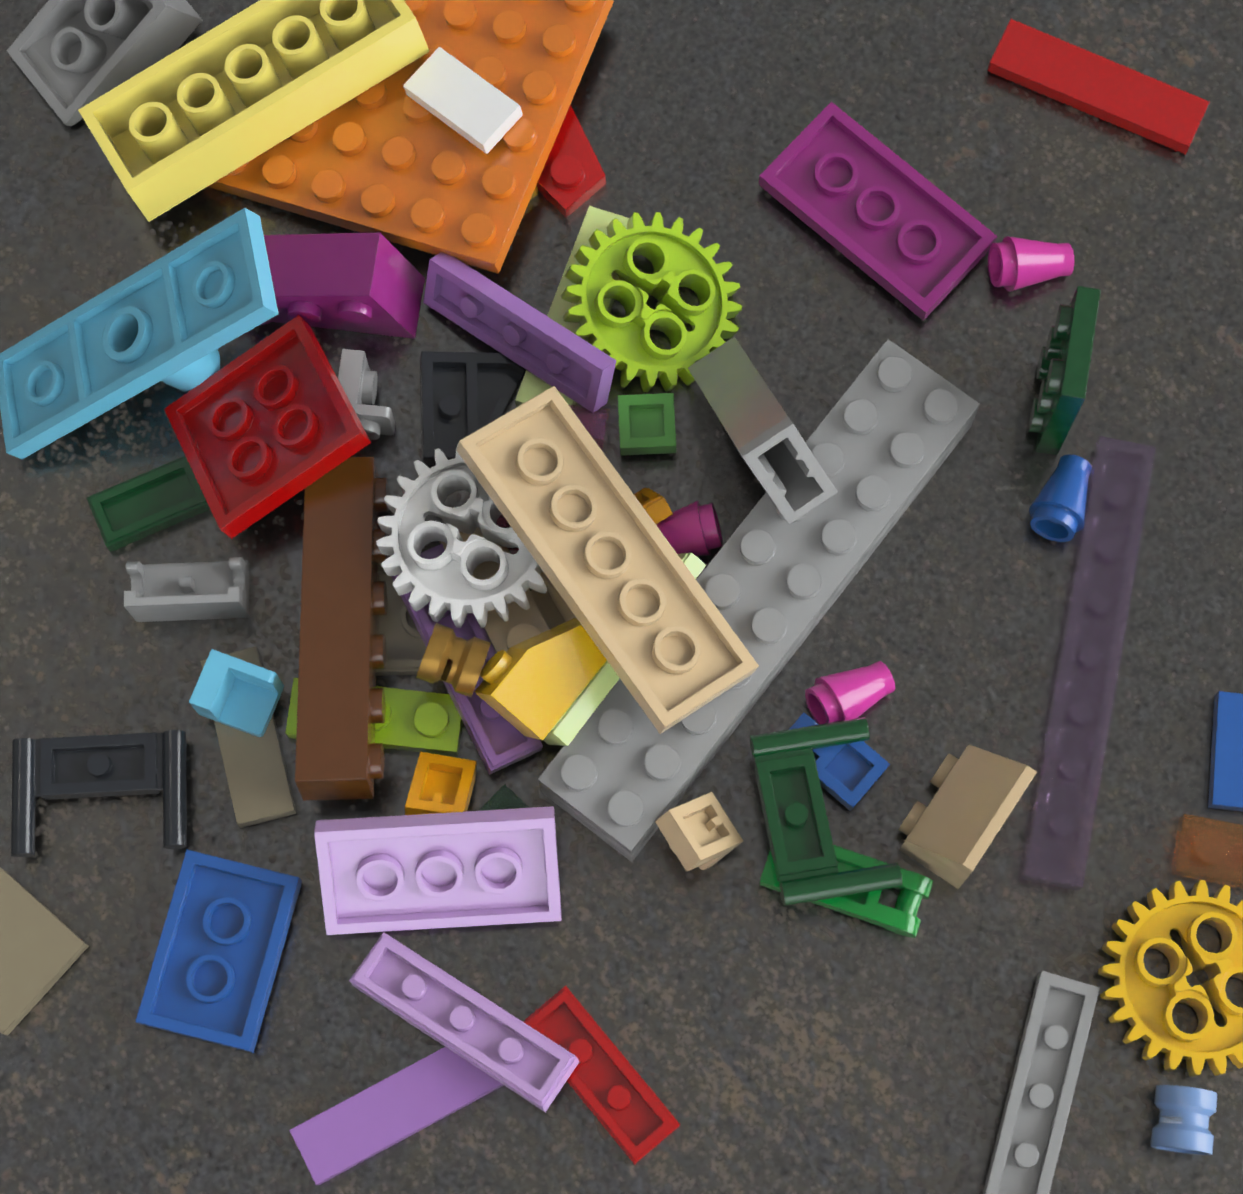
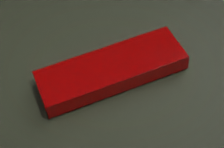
M564 986L523 1021L577 1056L579 1063L566 1082L634 1165L680 1127V1123L567 986Z

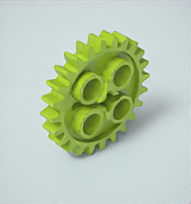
M636 212L628 220L627 230L617 218L612 219L607 226V235L596 229L588 240L592 248L581 245L574 256L581 265L571 264L565 274V277L576 285L567 286L561 294V299L576 305L567 310L563 320L570 323H579L580 328L574 334L616 360L615 368L621 370L620 382L624 388L635 376L640 377L643 392H648L654 386L657 378L660 379L666 392L671 391L677 385L678 376L688 386L695 381L688 367L726 343L723 339H731L738 332L739 327L727 319L736 317L742 310V305L729 301L727 298L735 294L740 288V284L737 282H727L723 279V276L733 265L731 262L716 264L712 259L720 247L718 243L706 248L699 245L703 229L700 227L689 237L682 234L683 218L678 217L670 228H664L661 212H656L648 226H645L641 216ZM633 256L647 258L654 267V274H645L639 271L634 265ZM611 273H617L620 280H614L611 277ZM678 287L692 289L698 296L699 306H691L685 303L679 295ZM649 295L654 296L658 300L655 309L650 308L646 304ZM613 298L619 301L626 311V317L618 318L610 315L604 307L603 299ZM684 323H689L692 326V331H687ZM649 330L664 332L669 337L671 349L664 350L658 348L652 342Z

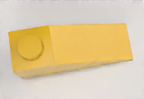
M573 618L511 646L507 652L505 650L498 651L483 667L480 677L484 680L474 692L524 736L544 740L607 660L578 619Z

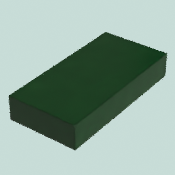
M186 456L86 498L105 545L110 552L210 510Z

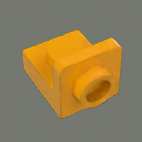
M420 751L405 804V815L467 812L477 776V761Z

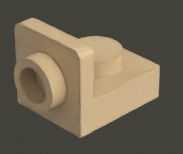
M713 792L672 808L655 821L686 872L696 867H699L701 870L712 867L743 842V839Z

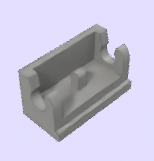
M232 557L229 561L145 565H142L140 561L126 563L127 574H130L131 591H124V607L136 622L249 618V562L244 560L243 557Z

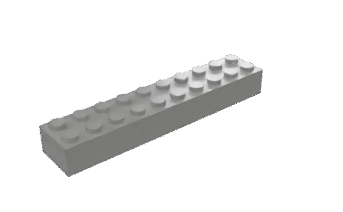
M887 339L805 442L838 493L791 524H788L766 492L696 579L759 667L753 674L661 734L649 720L622 680L619 679L571 743L560 750L540 775L538 783L541 793L632 862L659 828L655 821L668 810L675 808L973 424L980 403Z

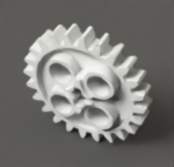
M439 448L435 449V466L429 468L419 460L414 461L419 477L413 481L407 477L398 476L397 482L404 493L403 496L386 495L384 498L388 509L394 515L379 517L377 520L381 530L389 534V536L376 541L381 554L390 556L381 563L387 576L398 575L392 585L399 596L411 592L408 601L413 610L417 612L430 602L429 614L434 622H438L447 610L451 611L452 620L457 628L462 627L467 613H474L481 628L486 626L488 611L496 610L500 618L506 622L509 620L507 604L514 601L525 610L530 608L525 594L529 588L543 594L546 593L545 582L540 576L543 570L512 527L503 528L496 525V521L502 513L459 453L456 451V457L448 460ZM462 490L471 493L467 502L460 507L452 508L444 505L446 498L455 491ZM428 515L440 517L446 524L437 521H425V518ZM476 527L481 529L484 537L473 534ZM459 531L471 534L466 542L463 541ZM442 541L447 543L445 551L437 558L425 559L420 557L422 549L430 542ZM498 545L508 548L517 547L519 551L516 554H509L502 551ZM494 561L500 564L498 572L489 579L480 580L472 577L473 571L482 562Z

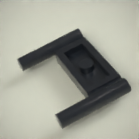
M168 730L163 733L151 732L41 739L19 738L12 740L11 856H35L36 797L51 800L161 794V791H163V848H186V732L182 730Z

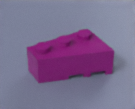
M381 233L264 235L279 314L261 325L269 324L270 322L286 324L300 315L311 327L416 338L425 277Z

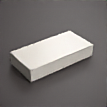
M438 47L403 85L407 96L486 154L523 115L518 103L441 47Z

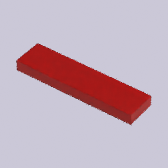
M1010 19L987 70L992 74L1185 155L1210 101L1013 19Z

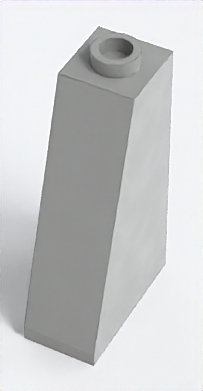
M735 337L688 367L737 450L788 524H791L838 493Z

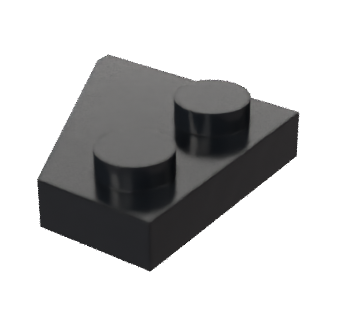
M421 351L420 407L422 462L426 465H436L435 449L438 448L445 454L448 460L454 459L460 440L500 418L525 369L501 353Z

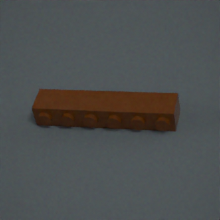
M350 457L305 488L295 783L303 801L373 799L374 779L384 778L383 743H375V723H385L384 688H376V669L386 668L387 652L385 634H377V616L387 615L388 600L386 581H377V563L385 561L388 555L381 554L376 541L388 536L387 533L379 529L377 520L379 512L389 511L384 501L385 496L389 495V482L387 477L379 478L374 457Z

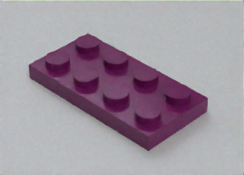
M830 102L759 175L758 185L923 321L989 252L991 244L995 243L997 235L833 102Z

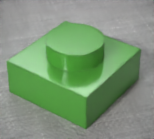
M674 393L618 395L620 456L676 453Z

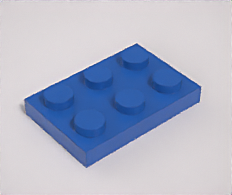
M186 849L135 1022L254 1053L302 880L296 876Z

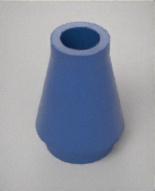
M1070 454L1060 457L1056 469L1029 508V513L1032 517L1030 526L1038 535L1056 542H1067L1074 538L1076 532L1083 529L1088 482L1092 471V465L1086 459Z

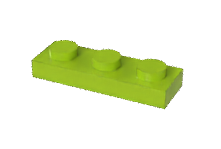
M293 678L285 732L288 738L296 739L298 678ZM376 686V688H384L386 712L385 723H375V743H383V747L386 749L459 756L463 721L449 694Z

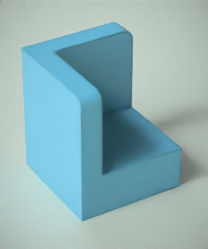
M211 649L189 704L200 716L251 735L262 737L266 732L285 685L278 674L271 670Z

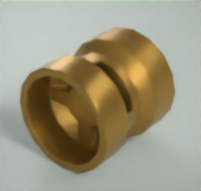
M436 623L416 678L432 684L439 680L452 685L455 692L472 697L491 642L477 637L465 640L457 637L452 628Z

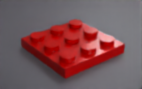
M300 315L290 320L207 378L200 385L164 408L219 529L231 539L371 443L311 326Z

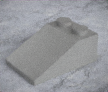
M48 0L7 49V52L65 125L73 126L83 119L78 111L80 108L175 52L202 22V19L187 0Z

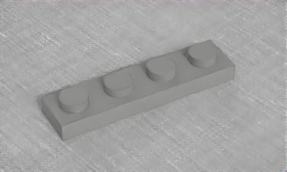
M1045 971L1038 973L983 1194L1050 1193L1100 987Z

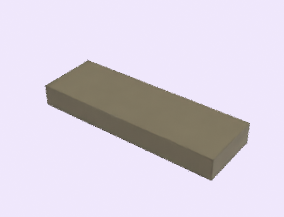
M256 646L227 654L263 667L260 652ZM207 659L201 660L202 670ZM274 713L262 737H257L214 721L237 825L243 828L297 814Z

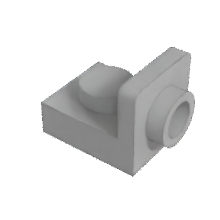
M342 349L338 380L369 439L376 440L380 435H394L396 423L391 408L374 405L378 376L377 371H370L365 351Z

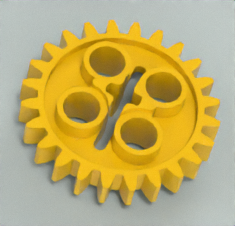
M1199 880L1194 884L1191 896L1187 895L1180 881L1170 885L1169 900L1157 888L1147 893L1150 910L1134 901L1127 907L1134 924L1118 919L1111 926L1116 934L1123 939L1122 942L1107 941L1102 946V950L1116 959L1115 963L1104 965L1098 969L1099 975L1114 979L1115 985L1101 993V999L1118 1000L1120 1008L1108 1018L1110 1023L1127 1020L1131 1027L1126 1032L1122 1041L1127 1044L1139 1038L1145 1040L1146 1044L1142 1053V1059L1145 1061L1151 1059L1160 1051L1165 1053L1164 1070L1167 1072L1175 1070L1181 1060L1185 1059L1189 1077H1196L1201 1074L1204 1061L1207 1060L1214 1076L1226 1073V1056L1238 1069L1243 1068V1008L1232 1004L1225 992L1226 982L1229 977L1239 978L1243 981V899L1236 905L1231 904L1230 886L1228 885L1222 886L1213 897H1209L1205 880ZM1199 924H1209L1220 933L1222 945L1218 953L1208 952L1198 943L1196 934ZM1171 930L1178 931L1181 936L1183 951L1176 942L1172 941L1170 937ZM1147 949L1159 950L1168 958L1170 970L1165 979L1155 978L1145 969L1143 959ZM1204 969L1208 980L1202 985L1191 987L1187 983L1186 976L1190 975L1193 971ZM1176 1003H1186L1196 1012L1198 1027L1193 1034L1182 1032L1174 1024L1172 1011ZM1212 1006L1223 1016L1225 1020L1223 1027H1219L1214 1021Z

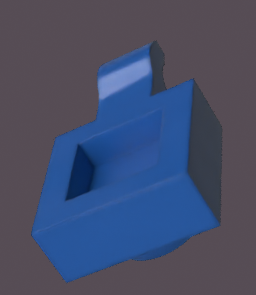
M803 712L790 729L819 724ZM864 741L812 749L816 759L820 785L850 811L890 765Z

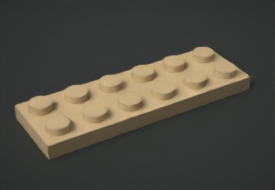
M555 386L459 441L456 451L660 734L753 674L759 667Z

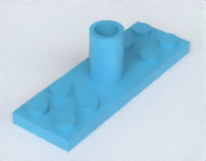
M243 208L1 352L0 411L6 453L24 459L160 381L187 393L219 371L221 360L218 348L279 314L260 216L247 208Z

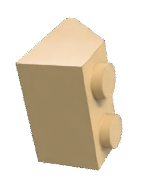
M969 744L959 759L949 753L930 781L939 790L929 805L925 806L917 801L898 829L908 836L899 851L959 889L977 866L1037 771L1025 764Z

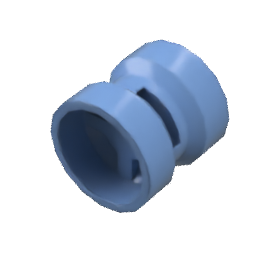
M1156 1085L1154 1104L1160 1110L1159 1123L1152 1128L1150 1147L1178 1153L1213 1155L1214 1136L1208 1130L1209 1117L1216 1112L1218 1093L1186 1086Z

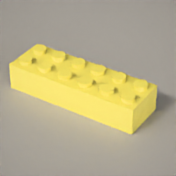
M259 0L83 106L78 111L126 191L148 222L430 51L416 17L404 0Z

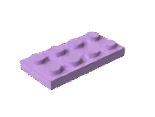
M554 806L316 821L314 835L326 935L562 921Z

